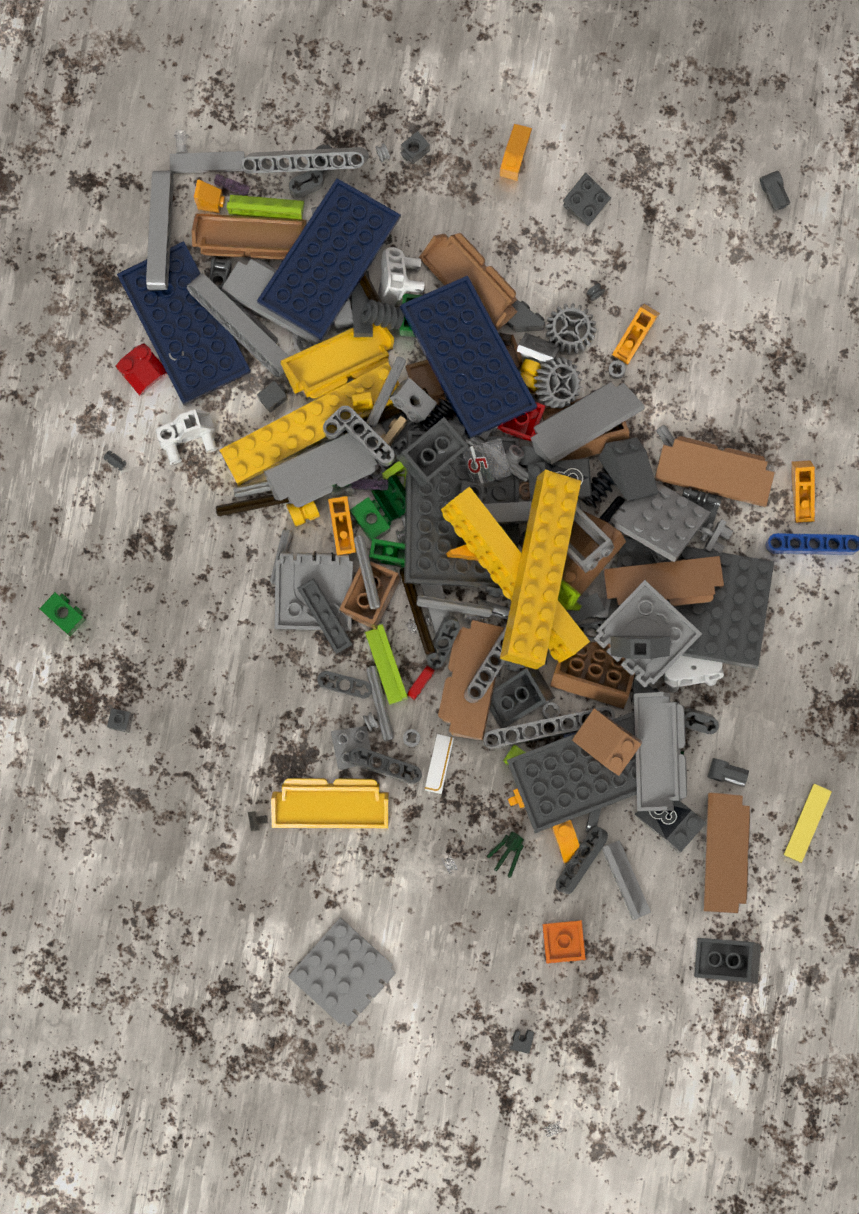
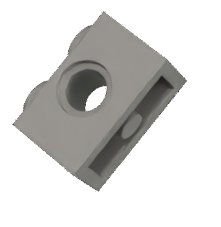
M410 378L402 381L389 398L396 408L401 409L407 414L408 419L416 424L425 420L437 404ZM410 399L413 400L414 406L411 404Z

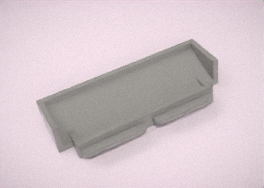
M250 259L247 266L238 261L221 291L310 343L316 345L321 342L318 338L257 303L259 296L273 277L276 269L260 260Z
M610 382L534 427L536 435L531 437L535 453L550 464H553L645 409L644 404L624 383L615 387Z
M363 426L354 429V432L358 434L364 431ZM347 432L263 472L276 500L281 501L288 497L291 504H294L295 507H301L331 493L333 490L332 485L334 484L344 487L374 473L377 463L374 457ZM373 438L368 440V446H377Z
M670 693L634 694L635 737L642 741L641 746L636 751L637 811H674V801H682L687 796L686 757L681 754V748H684L686 744L684 706L677 702H670Z

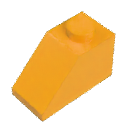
M197 180L194 193L197 209L220 213L221 207L224 208L225 196H223L222 190L202 180Z
M571 820L551 827L564 863L569 862L579 848L578 839Z

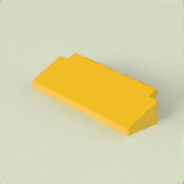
M374 323L372 324L373 337H354L353 328L281 360L280 364L294 393L304 391L307 398L315 399L347 384L348 379L351 377L356 379L387 362L389 363L387 351L393 349L394 337L387 327L375 326Z
M287 778L282 784V792L272 793V828H388L389 792H379V784H377L375 779L337 778L334 780V783H328L324 778Z

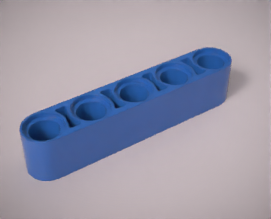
M776 533L768 538L765 546L773 554L854 555L859 551V537L857 535ZM771 540H778L780 547H773ZM790 540H796L799 543V547L793 548L790 545ZM815 540L818 543V548H812L809 545V541ZM829 541H835L837 549L830 548ZM848 541L855 542L856 549L849 548Z

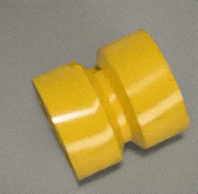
M524 359L520 375L530 393L536 394L535 392L538 388L533 386L537 383L534 377L538 376L536 370L541 369L540 363Z
M314 501L301 507H295L291 503L286 504L295 527L305 524L307 519L312 521L320 517Z

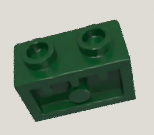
M396 475L390 476L380 486L371 490L375 500L391 522L405 515L406 490Z

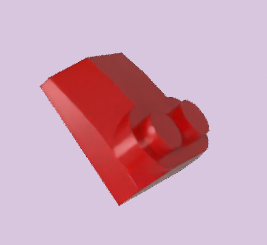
M145 343L136 346L121 358L115 366L139 396L167 374L163 364Z
M535 402L537 405L535 410L498 426L497 429L514 437L531 441V437L536 435L534 427L540 423L545 405Z

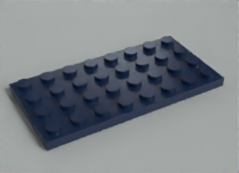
M336 178L259 296L257 303L322 341L400 220L401 214Z
M184 241L170 247L167 290L147 289V259L117 274L183 405L251 373L233 335L187 290V285L201 273ZM169 353H171V356H172L174 359H176V361L172 360V359L169 357Z
M468 275L401 304L400 309L455 414L460 423L465 427V433L469 439L537 408L530 391Z

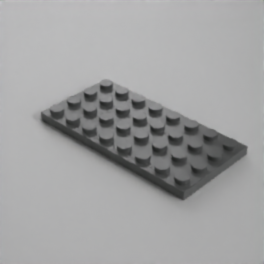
M634 711L612 719V721L635 736ZM573 734L508 759L507 762L535 833L637 795L636 753L618 776L572 741L576 735Z

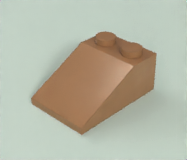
M595 708L572 739V741L618 776L642 744L640 739Z

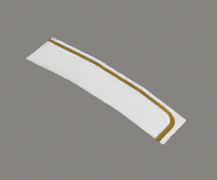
M437 734L425 791L442 794L454 740L453 737Z

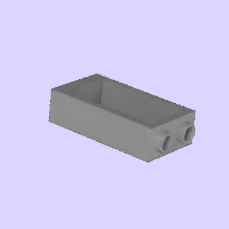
M576 505L574 521L599 547L587 558H584L569 542L567 555L587 573L589 570H593L602 558L608 557L615 547L611 539Z

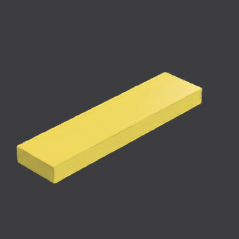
M816 784L812 785L783 853L784 856L802 863L832 791Z

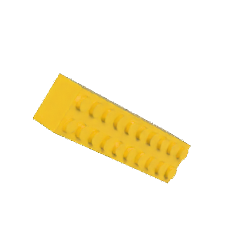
M387 362L220 449V453L237 485L240 486L263 474V471L328 440L329 438L325 436L323 430L325 421L342 406H349L354 410L352 395H357L356 388L363 387L364 393H371L374 407L391 370L389 363ZM397 380V382H396V385H395V387H394V389H393L391 395L393 394V392L396 390V388H397V387L399 386V384H400V383L398 382V380ZM390 399L388 400L385 408L393 404V402ZM373 408L356 411V413L364 420L369 417ZM343 412L340 417L343 420H348L351 414ZM329 425L327 427V432L329 433H335L337 431V427L335 425Z
M546 469L537 476L500 655L502 660L533 669H538L545 665L581 485L580 480Z
M468 487L441 509L443 517L452 524L456 534L463 538L469 551L477 556L480 565L491 574V579L501 587L504 596L512 601L521 552L474 491ZM557 600L548 649L551 656L560 663L576 654L590 641Z

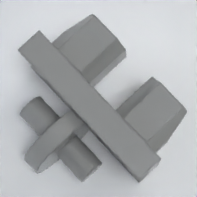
M721 519L713 532L711 530L714 525L711 523L706 528L701 527L699 529V532L702 533L701 541L705 542L707 537H709L704 550L722 553L725 546L717 542L718 537L720 536L728 540L733 533V530L725 525L726 521Z

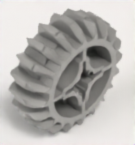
M565 303L563 310L558 306L557 312L552 311V317L547 319V322L550 324H546V329L549 330L546 332V336L551 337L549 343L555 342L554 348L560 345V352H563L564 348L568 349V354H571V349H574L576 354L579 351L578 348L584 351L585 345L590 346V340L595 339L593 333H596L597 330L593 327L596 325V321H590L593 315H587L588 309L586 308L584 311H581L582 305H579L577 309L574 308V303L571 304V308H568V305ZM569 316H575V317H578L579 319H577V320H572V319H570ZM562 319L564 327L557 333L555 326ZM585 324L586 334L580 338L578 330ZM568 326H571V328L573 326L574 331H568ZM569 337L574 342L566 341L564 338Z
M555 357L554 360H549L550 364H540L541 369L536 370L538 376L534 377L537 383L533 386L538 388L535 393L540 395L538 399L543 401V404L551 408H564V406H569L570 402L576 401L574 396L579 395L577 390L582 388L579 385L582 379L578 378V375L581 372L576 371L577 366L572 364L573 361L567 360L564 357ZM557 368H560V369L562 370V372H561V373H556L555 370H556ZM555 392L561 394L559 397L554 396Z

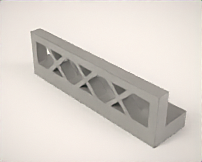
M620 840L602 847V851L632 920L651 913Z

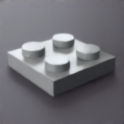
M525 333L518 345L517 352H520L524 357L538 359L540 363L550 364L549 360L555 359L561 346L559 345L554 348V343H549V341Z

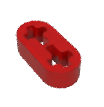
M427 665L408 691L407 696L416 700L435 673V670Z

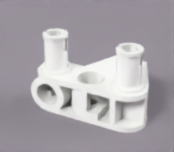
M389 247L383 251L381 259L382 275L378 290L382 303L398 306L406 291L423 293L424 282L408 280L406 275V268L420 270L421 259L405 257L404 253L395 247Z
M195 409L180 414L172 423L155 429L161 448L167 452L170 465L178 464L182 461L177 449L179 444L202 438L206 453L214 452L218 449L213 437L215 428L210 413ZM166 433L172 434L167 440L163 438Z
M681 656L665 672L664 681L667 684V690L669 692H677L679 687L699 683L713 686L717 680L724 676L722 662Z

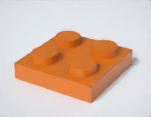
M582 920L542 924L546 964L586 960Z

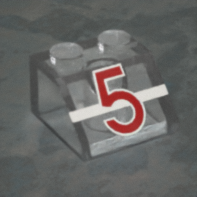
M501 438L470 446L462 452L472 483L482 484L511 475Z

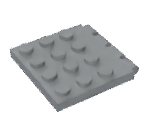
M655 481L658 489L657 495L625 500L610 521L615 524L614 528L675 562L708 519L711 512Z
M280 552V560H276L275 629L322 630L297 587L314 578L344 630L352 631V618L339 611L353 582V561H349V554L337 556L336 553L335 561H332V553H316V561H313V553H297V560H294V553Z
M644 580L596 630L599 634L594 640L604 649L608 644L611 645V636H670V656L653 659L625 658L626 660L621 664L631 675L638 670L640 673L635 679L645 688L649 683L654 685L702 633ZM611 647L606 651V652L609 653L610 655H611ZM612 656L617 662L622 659V657Z
M339 918L288 977L339 1024L344 1022L347 1026H350L358 1017L353 1010L356 1009L361 1013L371 1002L366 995L369 994L375 998L384 988L379 980L382 979L388 983L396 972L391 969L392 963L342 918Z

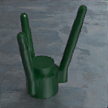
M511 832L509 836L505 835L503 840L487 855V858H490L505 844L507 849L494 868L495 871H498L510 851H516L508 873L509 878L512 877L520 852L524 847L522 845L524 839L514 832Z

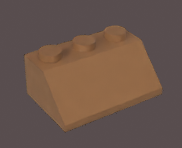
M370 561L381 605L380 608H370L361 568L359 567L339 611L357 622L377 630V626L380 624L399 584L400 576L397 572Z

